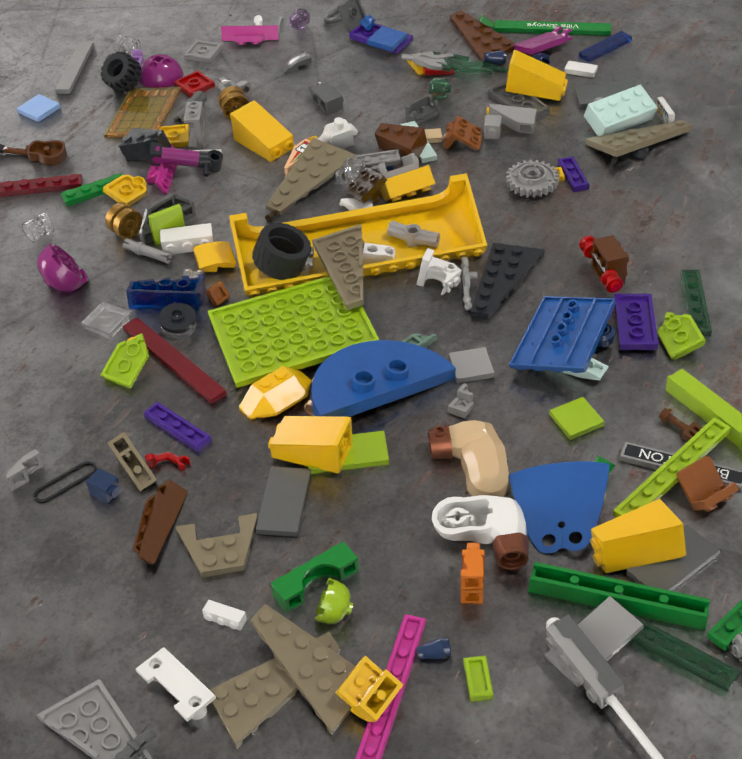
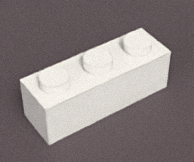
M208 600L202 609L206 620L226 625L232 629L241 631L247 621L245 611L212 600Z

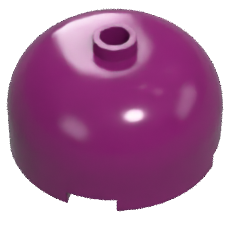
M49 243L40 252L37 258V268L44 278L43 281L49 287L67 293L78 290L88 281V276L84 269L81 268L79 270V266L75 262L76 260L58 245L52 246Z

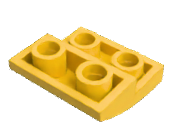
M209 242L193 248L200 271L217 272L218 267L235 268L236 260L229 242Z

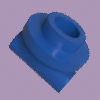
M365 14V18L360 20V24L369 31L373 25H376L374 23L376 20L370 14L368 16Z

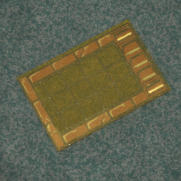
M181 87L134 88L129 90L106 130L104 137H125L132 128L160 130L181 91Z

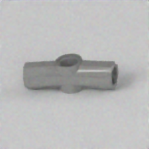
M391 221L387 229L388 235L405 240L409 247L425 245L437 248L439 245L440 233L422 230L417 224L404 225Z

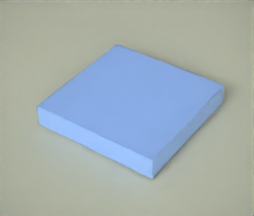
M38 94L19 106L17 112L40 122L60 109V104Z

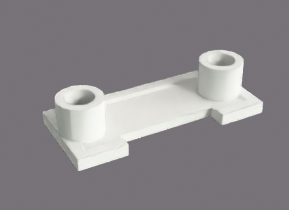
M164 647L136 668V672L148 684L152 680L159 682L179 701L174 706V709L187 722L191 718L194 720L204 718L207 713L206 706L216 699V696Z

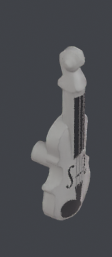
M462 257L460 260L462 297L465 304L464 309L469 311L472 308L469 295L470 279H477V272H469L468 258Z

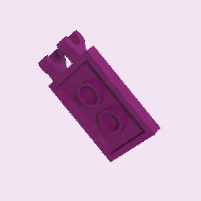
M556 26L553 32H547L514 44V50L531 55L565 43L567 40H572L573 37L568 36L572 29L565 28L562 34H559L563 27Z

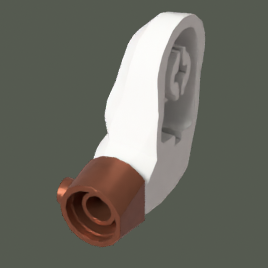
M489 495L464 498L448 497L440 501L434 508L432 522L436 531L443 538L452 541H473L481 544L493 543L496 561L503 569L515 570L528 563L529 539L527 538L526 522L522 509L517 501L512 498Z

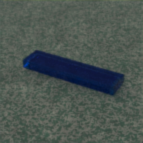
M620 31L580 51L579 57L587 62H591L631 42L632 36Z

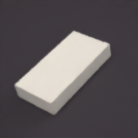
M568 61L564 72L566 74L594 78L598 65Z

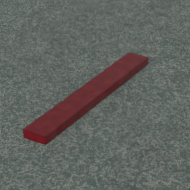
M135 318L123 325V330L131 337L142 333L146 347L149 350L148 352L208 402L213 404L227 395L226 390L139 318Z

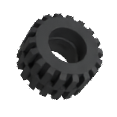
M124 51L112 53L103 62L104 65L101 67L102 72L100 73L101 79L116 92L127 93L129 90H133L134 86H137V82L141 79L142 71L140 70L142 68L140 63Z

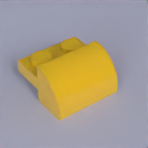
M364 656L335 693L352 707L350 711L356 716L368 722H376L404 684L387 669L382 671L367 656Z

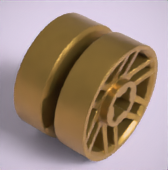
M237 86L223 89L218 96L219 106L224 116L231 120L230 113L249 103L244 91Z
M117 203L107 212L105 224L109 230L121 238L131 239L140 231L142 215L125 203Z

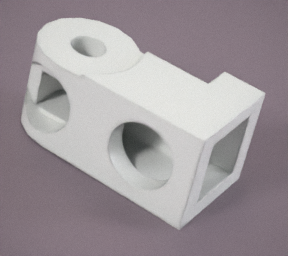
M364 243L363 265L394 260L396 251L392 246Z

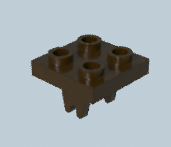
M366 167L354 181L348 184L344 192L364 204L369 199L374 203H378L377 197L383 198L379 188L387 179L384 175Z

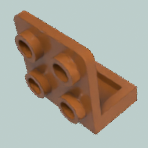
M458 115L452 122L447 124L445 128L447 131L443 136L444 148L449 149L457 139L476 151L480 149L484 133L481 128Z
M704 456L676 473V477L693 511L705 510V512L713 510L717 507L716 503L730 500L733 498L732 494L739 490L736 483H723L710 456Z

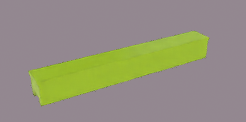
M680 369L674 374L667 376L666 391L707 423L715 417L730 426L731 431L726 438L742 450V413L684 369Z

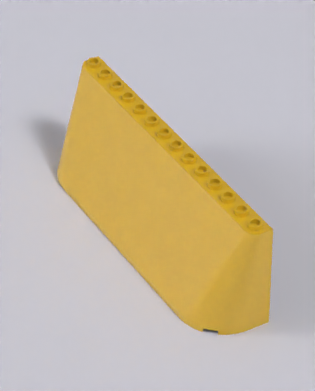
M467 173L450 176L448 187L443 192L434 196L284 222V224H289L301 230L310 240L311 247H314L313 239L361 224L362 238L365 243L388 245L395 249L394 260L363 265V277L421 266L427 248L434 250L433 257L447 262L453 259L461 260L462 257H478L483 255L487 249L486 238ZM247 213L229 215L246 296L254 298L329 276L314 248V257H311L313 258V269H310V275L297 276L296 278L286 280L268 277V275H265L258 269L252 259L253 249L264 226L257 227L248 224ZM395 221L404 225L417 224L422 230L440 233L439 245L437 248L425 245L409 247L405 240L387 234L389 223Z

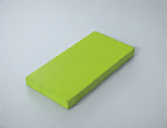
M384 431L352 434L353 444L341 470L389 465ZM308 466L309 469H311V474L330 472L326 470H321L317 467Z

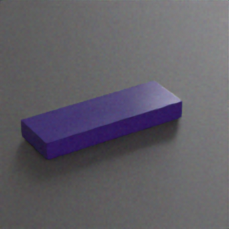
M572 156L558 159V166L562 167L564 176L572 191L589 190L590 185L575 158Z

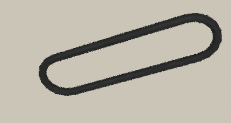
M91 461L82 462L42 485L33 493L34 499L37 502H46L95 473V463ZM85 464L93 465V470L51 496L45 499H38L36 497L37 492Z

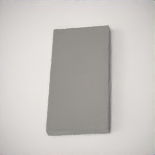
M610 596L578 624L579 628L606 661L612 658L643 629V624ZM550 649L545 654V658L579 688L580 686L572 676L573 672L569 667L565 668L559 660L558 653Z

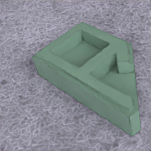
M412 334L401 342L426 348L437 340V334L430 336Z

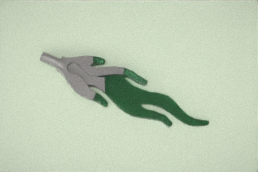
M440 52L414 53V55L402 54V60L413 61V63L433 70L451 72V69L465 73L492 74V70L498 72L509 71V68L499 67L485 61H469L470 57L458 54L440 55Z

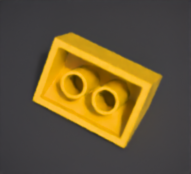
M427 165L387 178V181L379 189L385 201L392 200V202L401 200L402 196L407 195L408 198L416 195L417 191L421 190L422 193L429 191L431 186L436 183L430 166Z

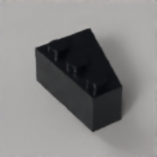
M132 128L122 139L119 148L128 162L149 158L151 142L162 143V147L171 148V144L163 130Z

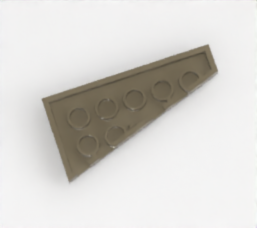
M677 120L676 122L629 129L628 131L586 138L585 140L586 145L618 157L692 131V124L686 123L684 120Z
M313 137L266 204V210L276 211L281 216L293 207L299 199L308 196L311 190H316L332 178L333 174L339 169H344L346 164L356 160V154Z
M264 604L251 619L252 626L265 644L270 647L275 658L283 665L288 676L304 698L309 701L319 719H322L327 726V730L332 735L351 712L350 709L352 707L335 692L354 669L355 665L267 604Z

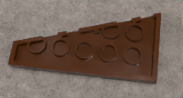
M460 10L450 15V21L456 29H459L461 36H464V40L472 51L476 52V56L478 59H481L483 66L490 63L484 61L485 52L502 50L507 55L514 51V44L516 43L464 11Z

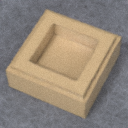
M441 128L425 129L426 138L429 143L442 142Z

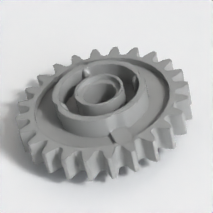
M531 159L529 162L523 160V163L517 162V165H512V168H508V172H506L507 187H510V191L514 190V194L520 193V196L526 195L528 198L532 195L535 198L538 195L542 197V194L548 195V192L553 193V189H557V185H559L558 170H555V166L550 167V163L544 164L545 161L539 163L538 160L535 162Z

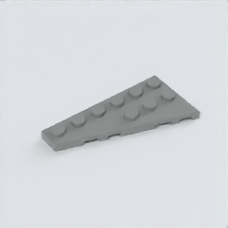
M100 679L37 714L41 722L93 759H114L127 746L126 743L137 736ZM145 748L143 750V754L140 757L137 756L135 759L153 758Z

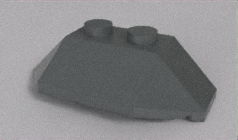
M170 193L145 208L139 231L141 242H144L145 245L153 242L148 215L180 204L185 223L196 216L194 202L177 194Z

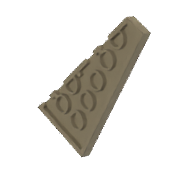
M359 224L313 239V246L346 310L364 305L362 225Z
M330 632L316 638L334 652L340 654V647ZM273 658L209 690L216 696V699L211 703L237 749L243 744L242 741L250 733L253 734L258 730V726L266 718H271L296 695L295 692L298 688L286 673L283 665L276 658Z

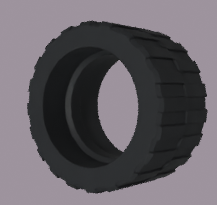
M270 223L262 228L252 252V259L258 269L271 278L278 280L296 278L301 274L310 255L311 243L308 237L294 226L286 223Z

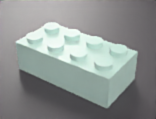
M640 84L589 103L584 117L597 136L618 133L652 120L658 107Z

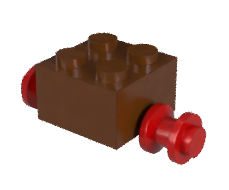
M614 235L595 239L593 236L584 237L579 242V248L583 251L586 258H592L591 268L608 292H618L625 284L626 276L628 275L627 263L629 262V256L627 252H624L621 243L616 240Z

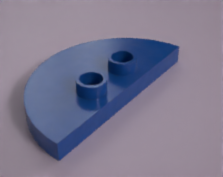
M392 340L357 343L332 354L316 371L311 391L314 416L350 417L455 380L456 368L441 355L419 345Z

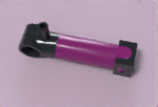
M150 143L148 165L160 166V163L203 168L204 177H208L209 172L216 173L221 170L223 154L218 150L201 152L162 147V143Z

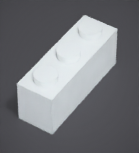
M211 223L160 230L162 251L172 255L194 252L193 248L195 246L214 242Z

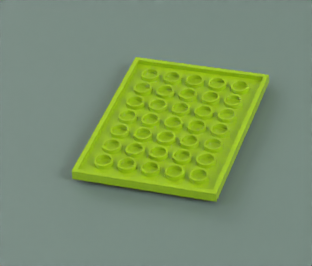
M329 276L207 311L236 388L255 383L282 366L295 370L323 363L332 354L345 347L361 342L379 340L363 306L346 310Z

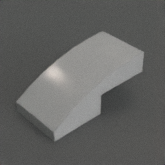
M36 449L23 456L6 474L12 491L29 482V474L44 467L40 454Z

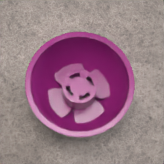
M165 54L149 57L142 64V69L140 70L142 71V75H140L141 84L153 89L171 87L174 85L175 80L183 77L180 64L174 58Z

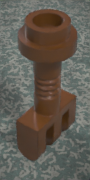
M664 408L659 415L661 422L664 424L670 422L682 430L680 438L686 442L703 428L694 421L689 426L673 415L674 411L672 409Z

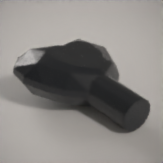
M646 146L629 152V154H632L637 159H644L649 148Z

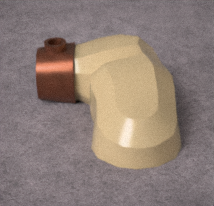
M470 420L452 426H436L428 430L431 459H452V457L460 459L466 475L467 491L471 496L489 495L504 497L509 493L511 485L505 447L492 424Z

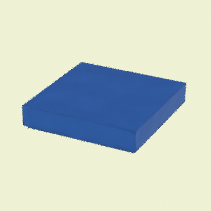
M382 26L367 39V44L392 52L407 38V33Z

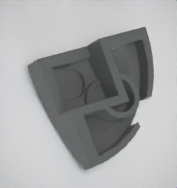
M305 51L289 56L283 63L284 75L298 72V66L312 63L311 56Z

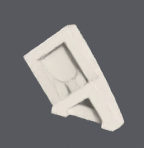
M345 198L340 200L339 205L345 206L351 211L373 207V201L368 200L364 204L354 198Z

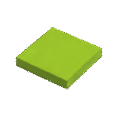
M180 204L148 215L152 239L155 245L161 244V229L185 226Z
M584 397L549 410L550 417L569 440L604 427L605 421Z

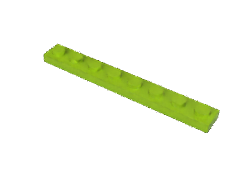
M714 417L613 510V516L617 518L660 499L678 482L676 473L706 456L730 433L731 427Z

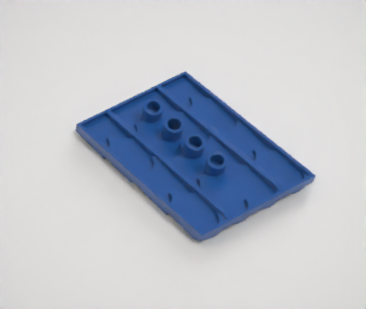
M544 296L509 363L510 368L516 370L533 369L535 371L552 370L554 372L570 371L572 373L585 372L592 355L595 353L600 337L603 335L607 322L610 320L616 304L615 298Z

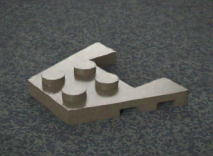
M257 513L238 516L240 533L197 540L195 523L176 526L177 535L181 538L185 549L189 552L202 578L245 571L251 540L254 537V529L258 522Z

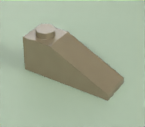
M125 432L107 442L109 449L140 492L157 482L156 477Z

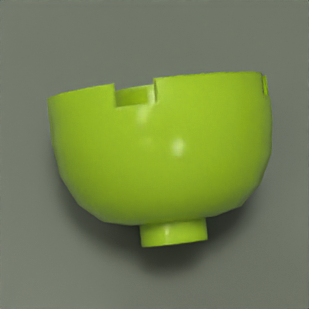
M329 578L326 582V585H328L327 591L323 590L315 613L318 615L314 620L326 624H336L342 621L345 615H350L353 603L350 602L351 594L349 589L341 582Z

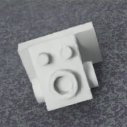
M427 248L421 262L416 285L423 287L427 279H437L441 281L444 287L441 295L446 292L450 293L451 288L458 286L460 283L462 270L454 263L433 257L434 250Z

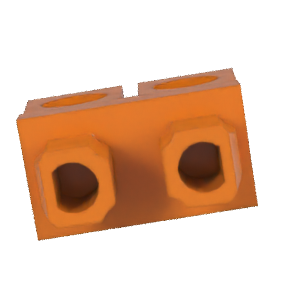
M467 543V550H462L461 603L483 604L484 550H480V543Z

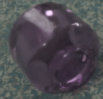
M297 8L289 16L290 26L298 30L303 29L310 22L309 12L306 9Z

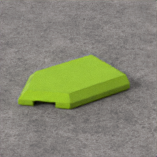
M666 312L665 320L662 326L659 327L657 334L671 359L677 360L705 345L706 340L691 315H675L672 312Z
M141 333L127 342L123 341L117 344L100 374L102 378L128 389L132 388L149 357L143 334Z

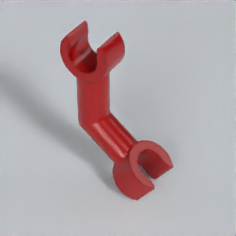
M170 452L158 455L149 453L144 456L146 459L145 463L149 468H153L157 463L165 460L177 464L178 469L185 471V464L183 463L191 465L188 456L179 457Z

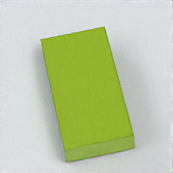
M486 655L463 658L470 702L493 699Z

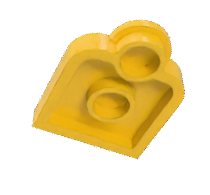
M122 175L105 185L103 192L116 202L131 206L146 196L147 183L140 176Z

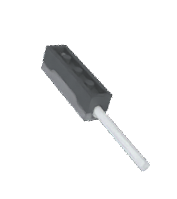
M568 614L562 619L557 617L548 619L546 622V644L552 651L555 650L558 653L562 665L565 668L569 667L573 672L572 676L579 686H584L590 701L597 703L601 709L610 705L652 759H664L619 702L618 698L625 695V683Z

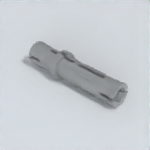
M128 238L124 240L128 243H123L124 249L134 251L137 255L154 258L166 264L171 262L167 259H172L171 253L147 246L141 241L136 242Z

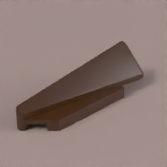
M170 479L157 488V493L146 500L132 548L138 554V558L149 564L155 563L188 493L185 488Z

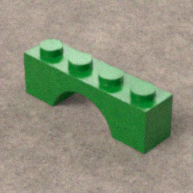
M343 541L338 545L332 546L319 556L313 557L305 564L297 566L284 576L275 579L271 583L272 595L283 610L288 613L305 603L304 592L307 586L314 580L330 577L343 581L358 572V557Z

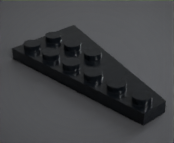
M493 243L471 308V317L489 319L499 308L502 300L509 296V292L512 289L514 290L526 277L529 269L537 264V260L544 256L545 249Z

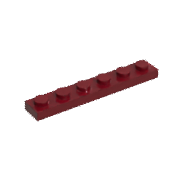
M82 174L0 182V197L74 189L82 186Z

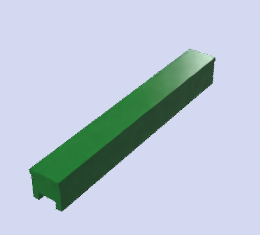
M534 562L532 575H530L528 592L595 607H598L610 596L632 615L706 631L710 599L539 562Z

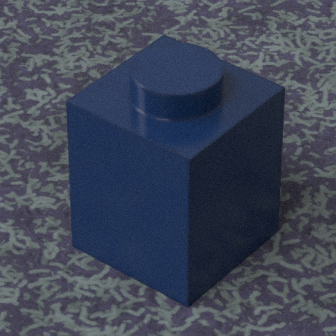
M100 468L86 481L89 494L107 504L121 492L118 477Z

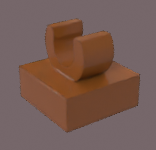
M218 281L206 290V296L214 306H218L230 297L222 281Z

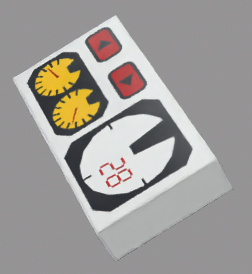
M657 97L656 106L658 108L656 112L665 124L674 122L675 113L663 97Z

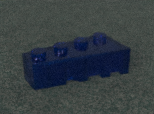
M198 274L196 278H189V275L182 276V279L176 280L166 277L157 282L154 279L130 281L126 290L129 309L159 311L172 303H185L191 306L194 311H200L206 294L204 274Z

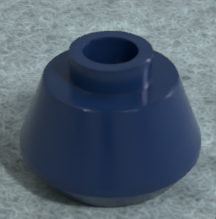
M606 325L597 346L605 348L613 343L616 334L613 326Z

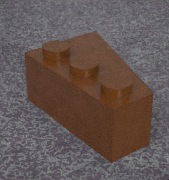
M381 123L374 133L380 149L385 151L398 149L400 157L414 153L419 158L428 143L424 128Z

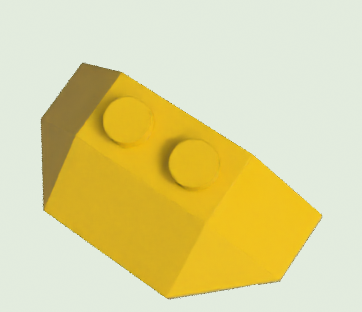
M282 366L251 385L239 405V410L250 420L256 419V417L277 416L308 397L312 381L300 370Z

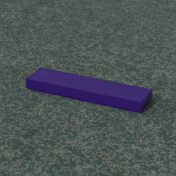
M156 402L143 412L145 418L197 452L212 441L210 435L159 402Z

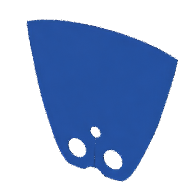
M590 461L561 462L535 466L509 475L514 499L523 511L527 533L537 550L547 554L555 553L563 548L569 551H579L587 547L592 538L591 529L596 527L602 510L608 481L609 464ZM561 521L565 522L563 528L558 527V523ZM575 531L582 534V540L577 544L569 541V535ZM552 534L555 536L556 541L552 546H545L542 543V538L545 535Z

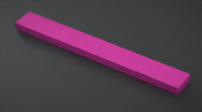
M404 615L386 667L404 685L376 722L367 723L355 759L383 758L417 654V646L420 645L426 626V618Z

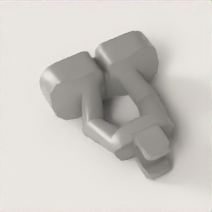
M225 77L218 79L221 82L219 84L221 91L230 86H237L244 91L246 97L252 91L251 84L247 81H240L236 84Z

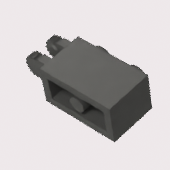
M318 82L316 87L313 85L309 86L308 89L311 93L312 102L324 113L330 115L343 109V96L329 84Z

